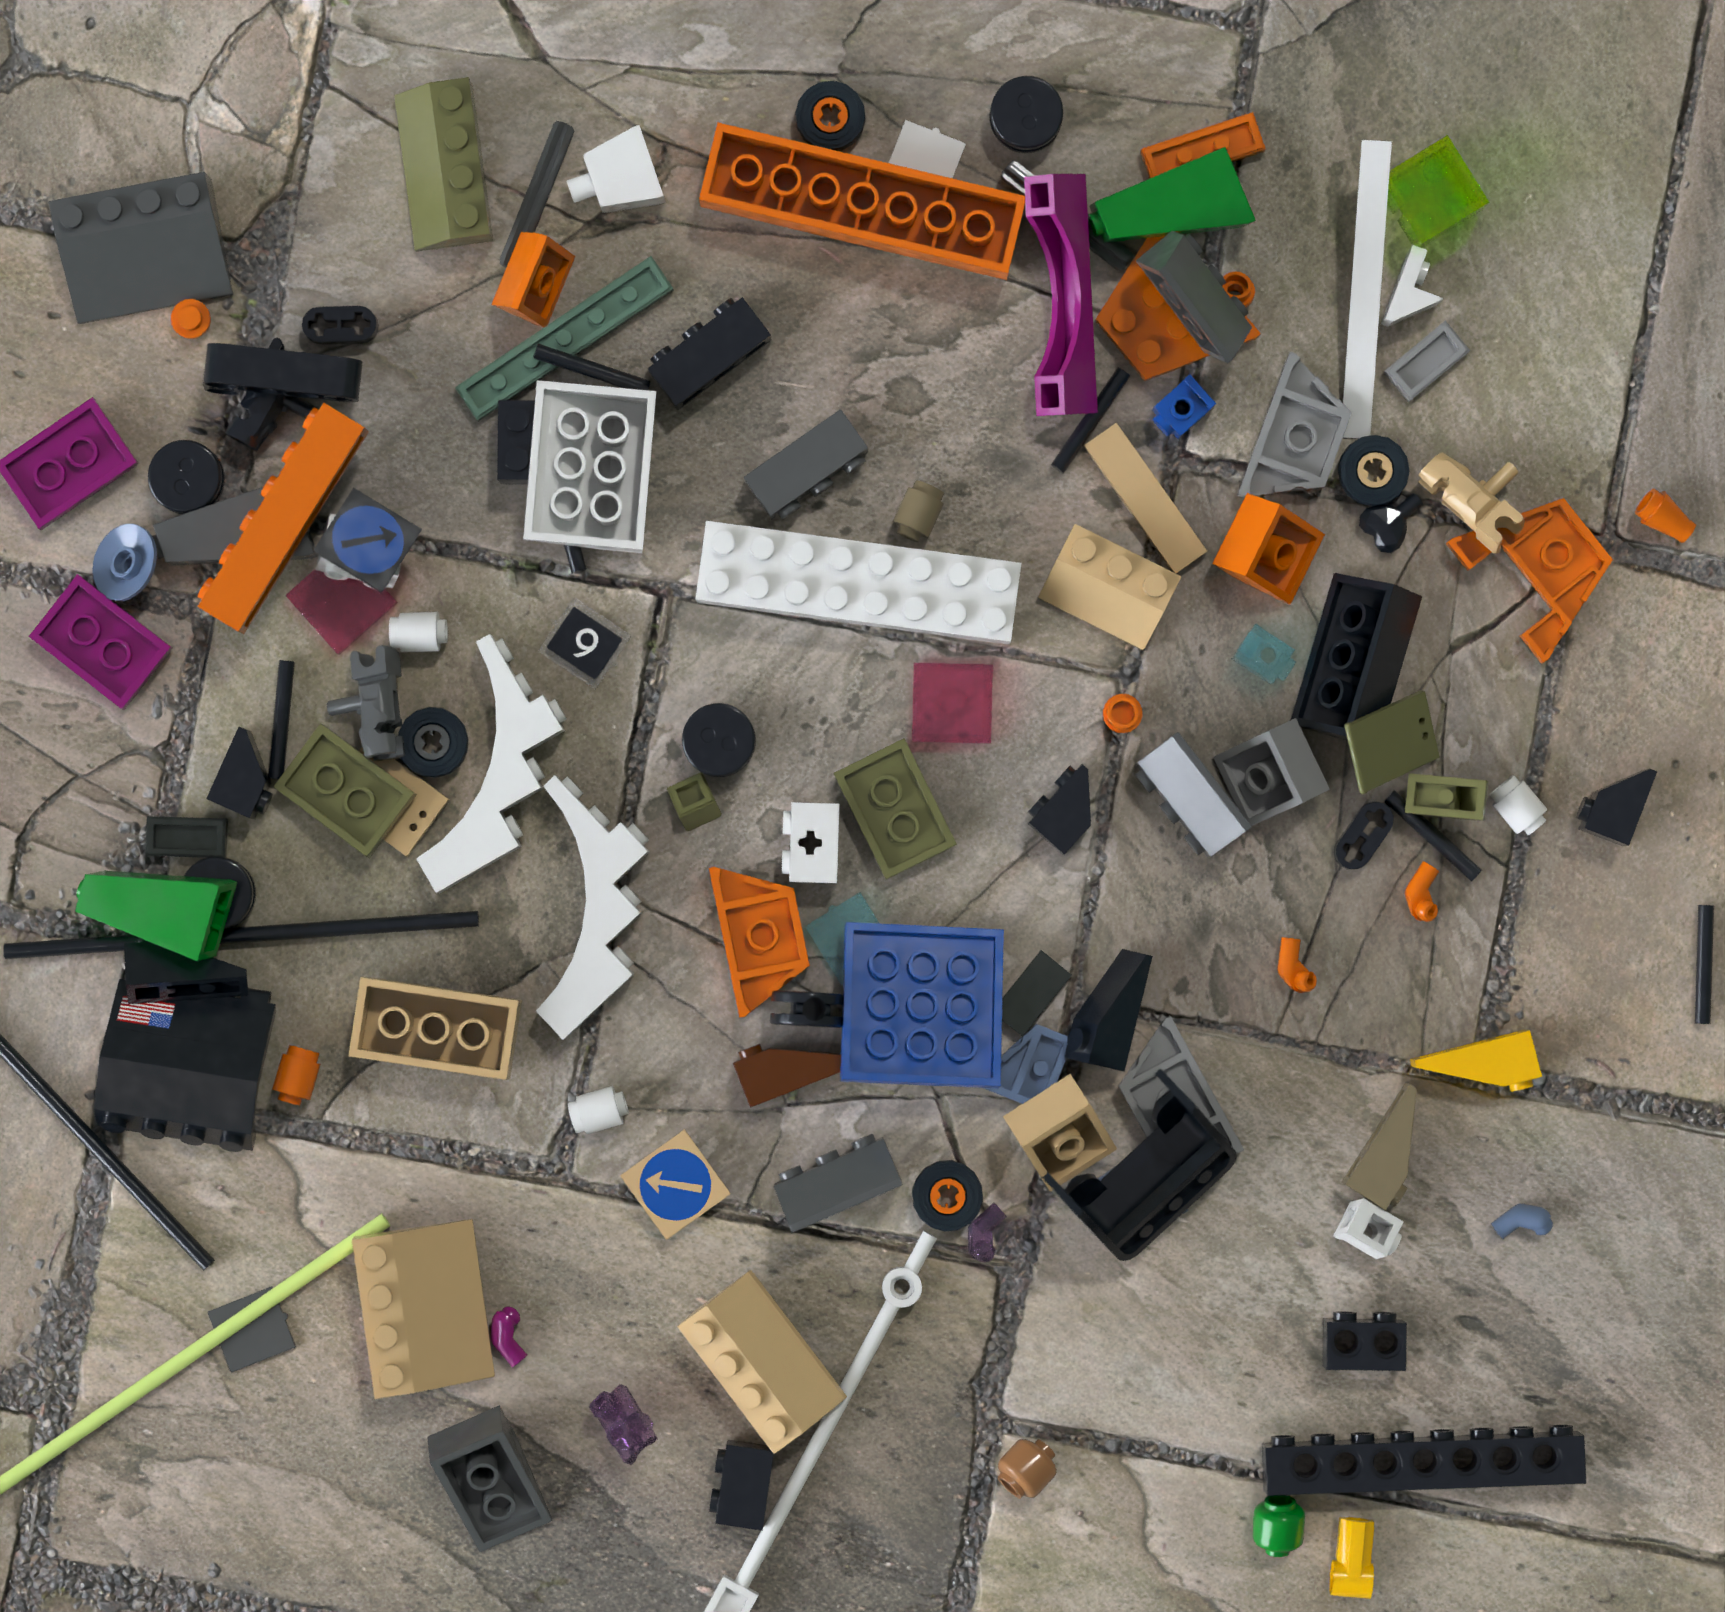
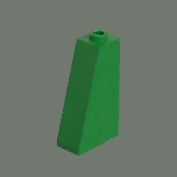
M1226 147L1095 201L1089 206L1092 213L1088 214V221L1095 236L1101 235L1104 243L1162 237L1171 231L1180 234L1242 228L1256 221Z
M119 871L94 872L85 874L84 879L78 886L76 893L78 902L75 912L193 960L200 961L216 957L237 882L231 879Z

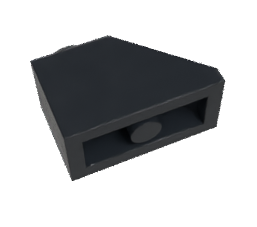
M238 727L206 799L247 818L255 819L258 813L263 815L270 804L273 793L269 792L268 789L271 782L252 732Z
M1652 769L1642 770L1592 792L1590 798L1585 796L1576 816L1577 819L1581 820L1578 829L1620 846H1629L1658 771Z

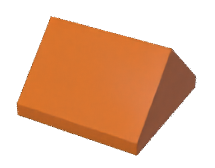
M521 232L491 305L537 326L546 327L576 256L544 234Z

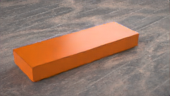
M1251 112L1142 148L1140 152L1150 179L1226 147L1231 162L1265 152L1266 148L1254 113Z

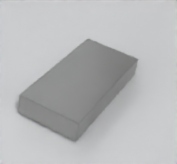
M1444 321L1383 373L1407 402H1410L1469 353L1470 349L1450 325Z

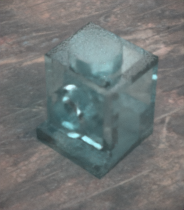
M1254 624L1231 658L1269 684H1273L1277 677L1284 681L1296 663L1291 658L1295 649L1262 629L1258 624ZM1265 648H1269L1275 653V659L1271 663H1266L1261 659V651Z

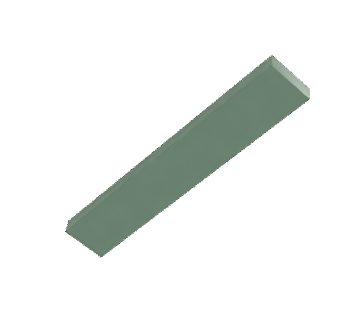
M650 256L455 388L476 420L480 421L498 409V400H511L535 384L537 380H541L559 368L558 366L533 359L537 344L576 356L674 289L652 256Z

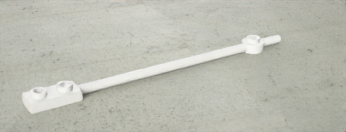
M923 1231L905 1266L893 1268L885 1275L882 1282V1291L886 1301L840 1384V1388L847 1397L822 1417L736 1579L734 1580L725 1574L723 1575L704 1612H750L759 1595L758 1592L749 1588L751 1582L899 1308L913 1305L921 1295L922 1284L918 1273L937 1240L935 1236ZM904 1279L908 1281L910 1287L906 1293L896 1292L894 1284L897 1280Z

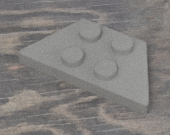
M1291 351L1287 356L1237 496L1245 497L1247 493L1259 496L1321 489L1327 483L1352 412L1339 399H1336L1318 376L1315 377L1300 361L1301 358Z
M1172 1017L1164 1018L1118 1085L1146 1138L1158 1128L1152 1119L1155 1103L1160 1097L1169 1092L1154 1074L1161 1068L1201 1110L1236 1153L1244 1151Z

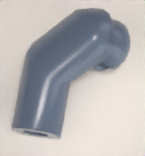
M1520 1203L1494 1220L1491 1225L1500 1238L1504 1239L1519 1227L1533 1230L1537 1235H1546L1551 1231L1553 1222L1550 1213L1543 1207Z

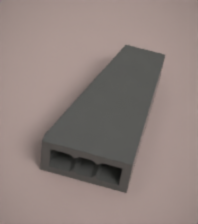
M263 487L153 524L156 535L152 537L156 544L158 559L164 557L165 562L170 565L219 563V559L230 543L236 545L243 534V531L239 528L247 513L251 509L257 511L264 500V497L260 495ZM310 530L307 531L290 560L318 557V554L313 552L315 544Z

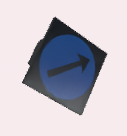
M353 488L313 552L382 593L422 529Z

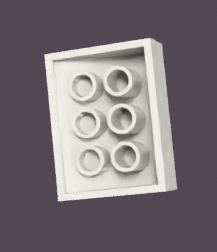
M537 380L523 540L600 550L642 553L656 391Z

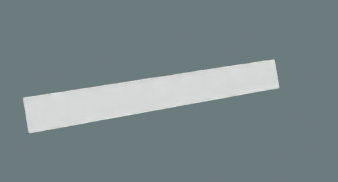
M1362 140L1343 396V404L1352 414L1343 438L1359 439L1370 436L1392 141Z

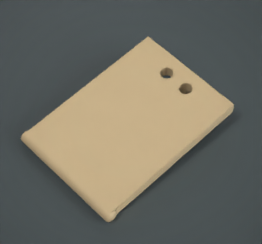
M362 747V748L359 750V752H361V753L364 755V751H363V747ZM373 757L369 758L417 794L384 838L387 843L408 857L450 799L397 760L374 761Z

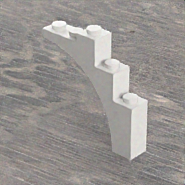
M490 634L476 641L489 670L495 697L496 736L492 759L481 790L462 820L442 841L416 858L435 893L445 891L522 847L518 840L519 837L523 836L519 825L512 815L505 818L503 812L542 790L543 787L539 780L545 778L535 758L532 757L527 760L524 754L565 731L561 722L567 719L557 701L554 699L548 702L547 698L542 695L530 702L527 696L533 694V691L523 673L521 672L515 676L508 664L509 661L514 659L509 648L502 638L495 641L494 637Z
M554 775L543 787L562 810L576 838L584 867L586 892L582 932L573 959L555 990L536 1010L545 1022L564 1040L634 975L629 969L634 964L629 956L619 946L612 950L608 945L642 914L636 907L642 901L626 884L619 889L616 883L650 851L644 846L649 839L634 823L627 828L620 822L609 832L605 827L610 821L595 805L588 810L578 799L583 792L568 776L561 781L558 776Z

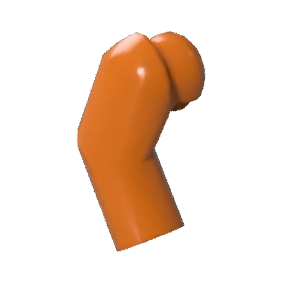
M1422 861L1407 885L1405 897L1412 916L1416 920L1430 922L1436 918L1438 907L1433 903L1429 887L1438 875L1439 870Z
M1281 937L1277 967L1279 976L1296 992L1305 993L1312 991L1316 987L1317 978L1312 971L1309 972L1298 960L1301 940Z

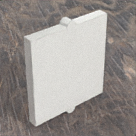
M905 120L889 163L953 178L966 143L940 134L938 128L930 130Z

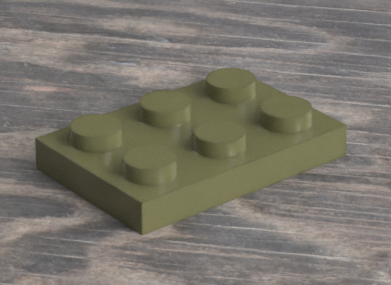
M321 723L273 786L368 858L372 856L417 795L372 760L365 758L361 752Z
M905 738L833 773L885 879L957 845Z

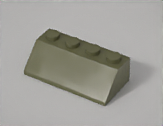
M469 77L429 82L394 95L415 251L493 241L474 92Z

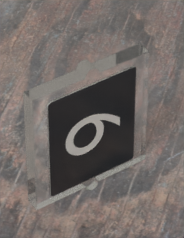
M574 597L560 619L552 622L554 628L538 652L596 690L611 666H617L618 662L616 659L631 638V635Z

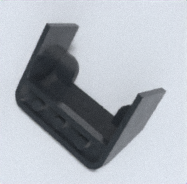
M1161 1068L1154 1074L1169 1092L1160 1097L1154 1106L1152 1119L1158 1128L1101 1181L1093 1174L1079 1175L1074 1177L1067 1187L1063 1189L1049 1173L1042 1177L1076 1216L1121 1261L1130 1260L1140 1254L1223 1177L1236 1160V1151Z

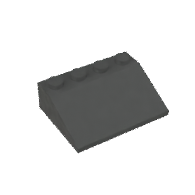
M205 171L49 201L56 243L78 324L172 307L186 299L204 301L233 295L212 179Z

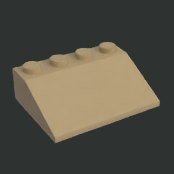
M473 1219L353 1237L352 1245L374 1399L417 1393L495 1377Z

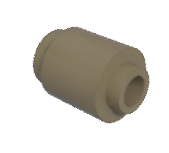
M916 480L912 488L908 487L893 519V523L899 526L897 533L915 542H918L920 537L929 538L944 505L941 501L944 492L930 484Z

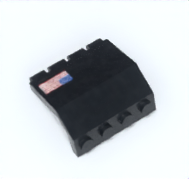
M119 979L99 1057L94 1102L97 1126H101L103 1129L113 1133H122L125 1130L139 1132L150 1139L176 1138L193 1146H199L203 1143L219 1145L222 1149L230 1152H240L242 1149L253 1151L256 1140L254 1119L258 1087L276 1015V1004L270 1003L271 991L248 988L249 995L241 996V998L232 996L128 1004L126 980Z

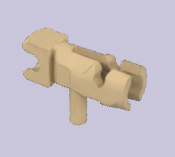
M1443 452L1439 453L1419 473L1421 479L1418 483L1432 495H1436L1439 491H1444L1442 505L1450 509L1475 531L1476 539L1492 553H1500L1503 537L1497 529L1503 527L1514 534H1519L1524 527L1523 516L1506 500L1501 502L1495 497L1518 474L1517 468L1510 462H1507L1487 482L1484 480L1478 482L1470 475L1471 472L1466 466Z

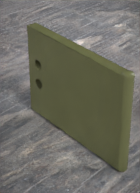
M1417 691L1344 725L1360 794H1366L1380 785L1440 758L1425 691Z

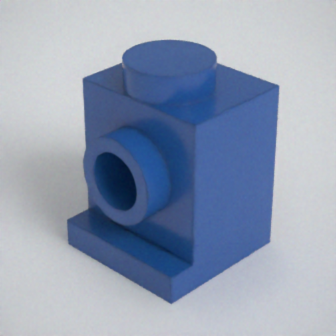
M1188 375L1153 407L1152 411L1157 415L1153 418V421L1167 437L1173 433L1179 439L1210 412L1216 403L1191 375ZM1184 401L1188 404L1189 412L1186 415H1180L1175 411V404L1177 402Z

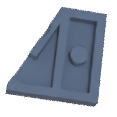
M1036 1024L1001 1055V1086L999 1089H984L1022 1104L1058 1081L1066 1060L1064 1055L1068 1036Z

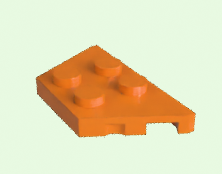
M711 867L709 872L739 1018L745 1017L772 995V991H778L810 966L795 891L792 887Z

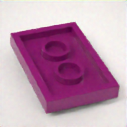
M92 397L0 459V473L37 528L43 530L139 463L96 399Z
M78 574L28 636L122 710L126 709L173 649V647L114 601L106 598L96 587Z

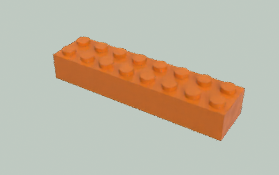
M717 122L699 202L703 208L1007 280L1025 206V196Z

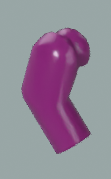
M506 1306L502 1311H497L492 1317L490 1340L513 1368L527 1354L513 1338L514 1326L520 1322V1314L515 1308Z

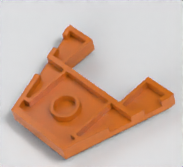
M1165 236L1146 238L1095 319V322L1144 381L1211 356L1202 351L1136 262L1139 257ZM1247 316L1245 318L1252 329L1243 343L1253 341L1261 335Z
M1564 498L1520 513L1524 518V527L1519 534H1514L1503 527L1497 529L1503 537L1502 549L1551 609L1549 613L1520 635L1521 639L1541 664L1550 658L1553 650L1562 636L1565 635L1580 608L1587 601L1613 561ZM1475 531L1454 537L1446 543L1467 571L1492 553L1476 539Z

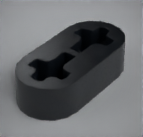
M363 306L316 307L306 312L302 320V329L307 338L315 344L321 345L367 343L374 339L379 327L378 320L373 312ZM360 314L363 315L365 321L371 322L370 327L364 328L362 335H357L354 328H343V323L356 322L357 315ZM321 315L326 322L337 323V328L324 329L323 336H318L315 329H310L311 323H316L318 316Z
M1370 802L1359 809L1334 847V857L1341 867L1355 870L1369 862L1394 823L1393 813L1386 804ZM1378 809L1383 812L1381 820L1385 822L1384 827L1376 826L1368 835L1365 834L1363 831L1369 823L1368 818L1365 817L1366 812L1375 813ZM1360 836L1364 839L1358 850L1362 854V858L1360 860L1352 859L1350 862H1347L1344 859L1346 851L1342 848L1345 843L1353 845Z

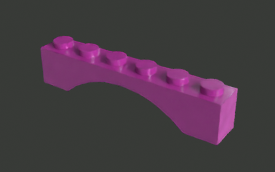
M1046 174L1024 177L1026 218L1034 229L1043 249L1052 293V319L1049 339L1042 362L1034 376L1036 416L1098 413L1086 174Z

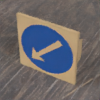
M685 1129L620 1175L666 1240L731 1194Z

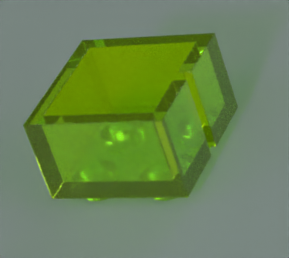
M1448 135L1394 167L1389 173L1387 205L1393 214L1399 210L1401 211L1402 216L1398 219L1399 225L1411 244L1421 248L1476 215L1489 204V200Z

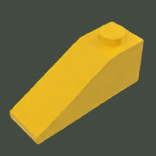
M1525 1029L1410 1059L1411 1066L1503 1087L1509 1085L1510 1092L1534 1086L1532 1079L1542 1077L1531 1032Z

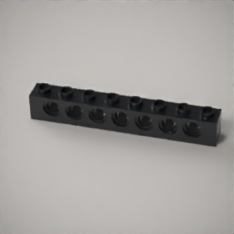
M1573 1425L1549 1426V1432L1534 1433L1531 1426H1515L1509 1428V1434H1494L1493 1428H1471L1470 1435L1454 1436V1430L1435 1429L1430 1430V1437H1414V1431L1390 1432V1438L1375 1439L1373 1432L1351 1433L1350 1440H1335V1434L1311 1435V1441L1295 1442V1436L1276 1435L1271 1436V1443H1262L1263 1488L1267 1496L1586 1484L1585 1437L1579 1431H1573ZM1540 1445H1549L1552 1451L1550 1460L1542 1465L1535 1464L1533 1461L1535 1449ZM1502 1446L1510 1447L1512 1451L1510 1462L1504 1466H1496L1493 1462L1494 1452ZM1461 1448H1469L1473 1455L1470 1464L1463 1468L1456 1467L1453 1463L1455 1452ZM1422 1449L1431 1450L1433 1454L1431 1465L1425 1469L1415 1468L1413 1463L1415 1454ZM1381 1451H1390L1393 1454L1391 1467L1383 1471L1375 1469L1373 1464L1375 1456ZM1343 1452L1351 1453L1354 1457L1351 1469L1346 1472L1336 1471L1334 1469V1459L1336 1456ZM1301 1454H1310L1314 1457L1313 1468L1304 1474L1296 1472L1294 1470L1295 1459Z

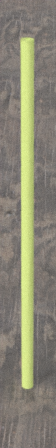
M382 1213L2 1474L0 1476V1495L353 1253L352 1239L354 1236L385 1231L391 1226Z

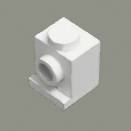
M1362 1198L1349 1203L1333 1236L1378 1259L1391 1255L1398 1247L1402 1237L1398 1232L1403 1221ZM1367 1225L1371 1227L1373 1232L1371 1238L1363 1234Z

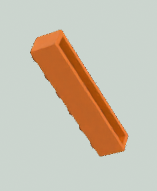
M324 402L320 409L314 407L306 417L302 426L306 429V432L299 443L293 441L289 445L281 460L285 463V466L278 477L272 475L268 479L260 494L264 497V500L257 511L251 509L247 513L239 528L243 531V534L236 545L230 543L219 559V564L222 565V568L215 579L209 577L198 593V598L201 599V602L197 607L242 634H245L369 433L365 427Z

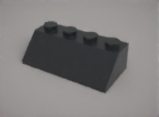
M1334 573L1291 720L1296 718L1301 728L1348 741L1344 727L1346 723H1350L1391 704L1423 596L1395 584Z

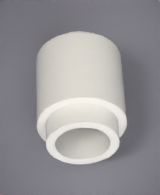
M438 612L400 613L399 617H390V646L395 649L400 648L401 652L440 651L441 643H447L448 641L447 620H440Z
M1514 775L1489 794L1495 801L1493 804L1494 808L1516 834L1524 830L1529 835L1546 821L1543 817V814L1547 811L1545 805L1524 780L1519 782Z
M613 1086L576 1096V1101L568 1103L570 1118L576 1133L585 1131L586 1134H591L622 1125V1116L629 1114L623 1092L616 1093Z

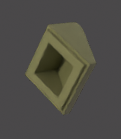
M702 772L666 788L686 831H691L722 815Z

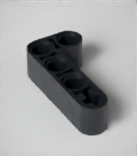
M208 343L203 386L205 391L223 395H239L240 391L339 402H358L363 362L358 359L224 343Z

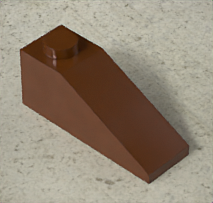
M760 1044L738 1052L740 1060L733 1062L750 1108L841 1072L840 1053L771 1047L762 1050Z

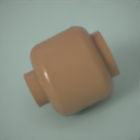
M1020 1439L1000 1459L998 1463L1000 1472L998 1480L1006 1490L1018 1499H1021L1023 1496L1035 1498L1057 1473L1056 1466L1052 1461L1055 1453L1040 1439L1035 1443L1027 1439Z

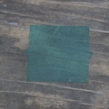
M861 892L837 907L831 905L829 912L805 926L841 985L843 984L845 923H879Z

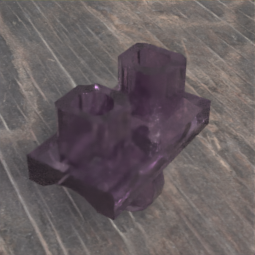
M619 1384L611 1393L603 1391L590 1403L589 1408L600 1421L607 1433V1439L612 1447L616 1448L624 1463L632 1465L636 1461L638 1454L658 1439L652 1429L653 1421L648 1414L642 1413L627 1386Z

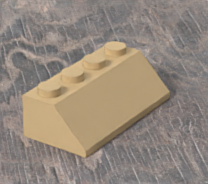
M749 1270L701 1305L677 1326L774 1454L807 1431L847 1397L752 1270Z

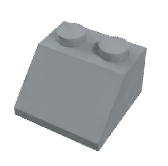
M1296 718L1213 757L1237 808L1251 826L1330 790Z

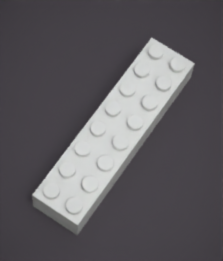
M706 521L696 601L702 604L1009 645L1012 638L1021 563Z

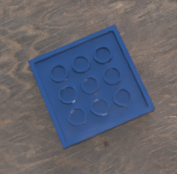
M846 922L844 930V998L842 1005L840 1082L999 1089L1001 1086L1004 929Z

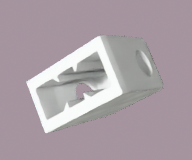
M639 125L586 152L583 158L589 173L566 180L574 203L597 195L602 213L665 203L664 195Z

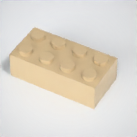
M360 977L348 1056L507 1080L511 1077L522 1000L372 977Z

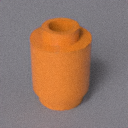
M289 1045L287 1054L282 1053L272 1090L279 1092L277 1100L300 1106L302 1099H311L321 1065L317 1063L319 1053Z

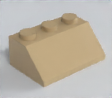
M1074 524L1038 599L1144 650L1182 576Z

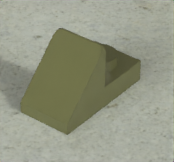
M1409 773L1405 813L1448 817L1458 820L1484 821L1488 781Z

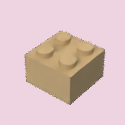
M1071 1074L1003 1116L1040 1177L1042 1178L1049 1173L1060 1185L1117 1150L1091 1104ZM1042 1178V1180L1044 1181L1045 1185L1047 1186V1188H1048L1049 1191L1051 1192L1053 1189H1052V1188L1046 1183V1181Z

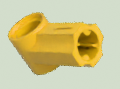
M1339 1517L1336 1560H1332L1330 1569V1595L1371 1599L1374 1584V1565L1371 1563L1374 1537L1373 1520L1357 1517Z

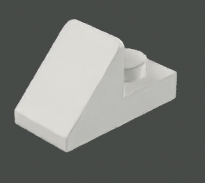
M1412 245L1408 250L1383 316L1382 325L1389 327L1430 309L1443 300L1439 296L1414 287L1415 283L1422 286L1427 275L1430 263L1424 261L1428 250Z

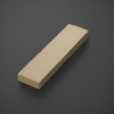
M1117 422L1084 445L1088 454L1172 572L1177 574L1207 552L1202 542Z

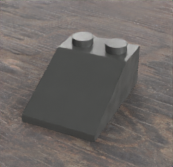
M500 1405L427 1437L430 1464L479 1552L552 1521V1516L518 1438Z

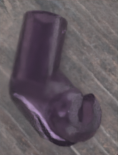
M994 1202L967 1229L969 1253L974 1259L983 1263L989 1262L995 1255L992 1230L1007 1217Z

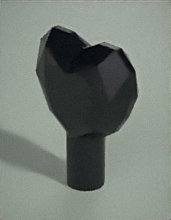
M1412 493L1397 507L1383 504L1366 508L1359 517V527L1364 533L1374 537L1375 546L1380 552L1392 553L1401 547L1407 532L1406 519L1423 506V502L1415 493Z

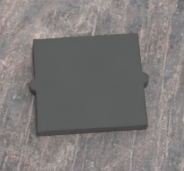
M273 1286L208 1311L207 1313L213 1328H216L270 1291ZM277 1304L218 1345L221 1346L231 1373L296 1347L286 1322L288 1314L283 1313L280 1304Z

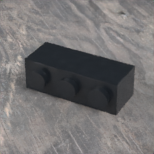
M743 297L736 302L732 298L728 299L713 311L716 316L704 326L701 322L696 323L682 334L684 339L682 343L674 349H671L668 345L651 357L650 360L653 364L648 367V371L677 411L772 340L769 331Z

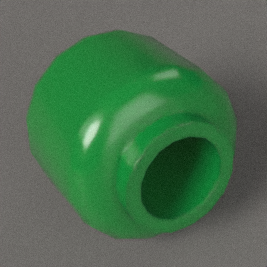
M1272 1495L1265 1497L1264 1501L1255 1507L1253 1515L1252 1537L1256 1545L1266 1550V1554L1273 1557L1288 1556L1290 1551L1302 1546L1305 1530V1511L1291 1496Z

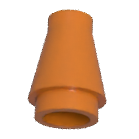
M1656 489L1650 490L1642 498L1635 510V514L1641 518L1640 523L1671 536L1680 543H1684L1696 528V524L1684 514L1665 491L1660 493Z

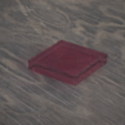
M315 569L285 595L338 655L398 603L386 589L380 593L373 588L365 586L360 580L352 578L335 580L327 577L324 572Z
M914 663L912 742L991 744L993 665Z

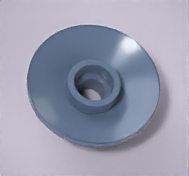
M123 524L111 530L103 538L93 560V579L97 589L106 598L114 601H126L138 595L147 586L152 578L157 561L156 544L150 532L136 524Z

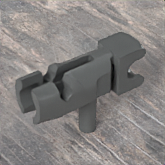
M379 645L376 648V660L374 662L373 656L352 651L350 654L352 679L358 681L359 695L330 700L327 702V711L331 716L355 711L361 715L359 736L365 758L373 757L374 761L404 757V737L392 734L397 727L402 726L396 678L402 676L400 654L393 647Z

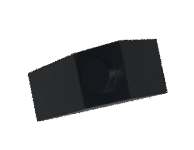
M144 939L137 940L134 943H124L128 1004L249 995L247 970L213 957L196 961Z
M1125 949L1120 951L1074 1017L1071 1031L1067 1038L1064 1057L1125 1072L1153 956Z

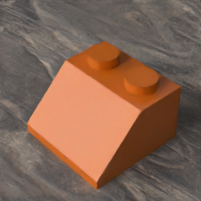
M1247 493L1212 564L1235 579L1291 605L1325 534L1282 505Z

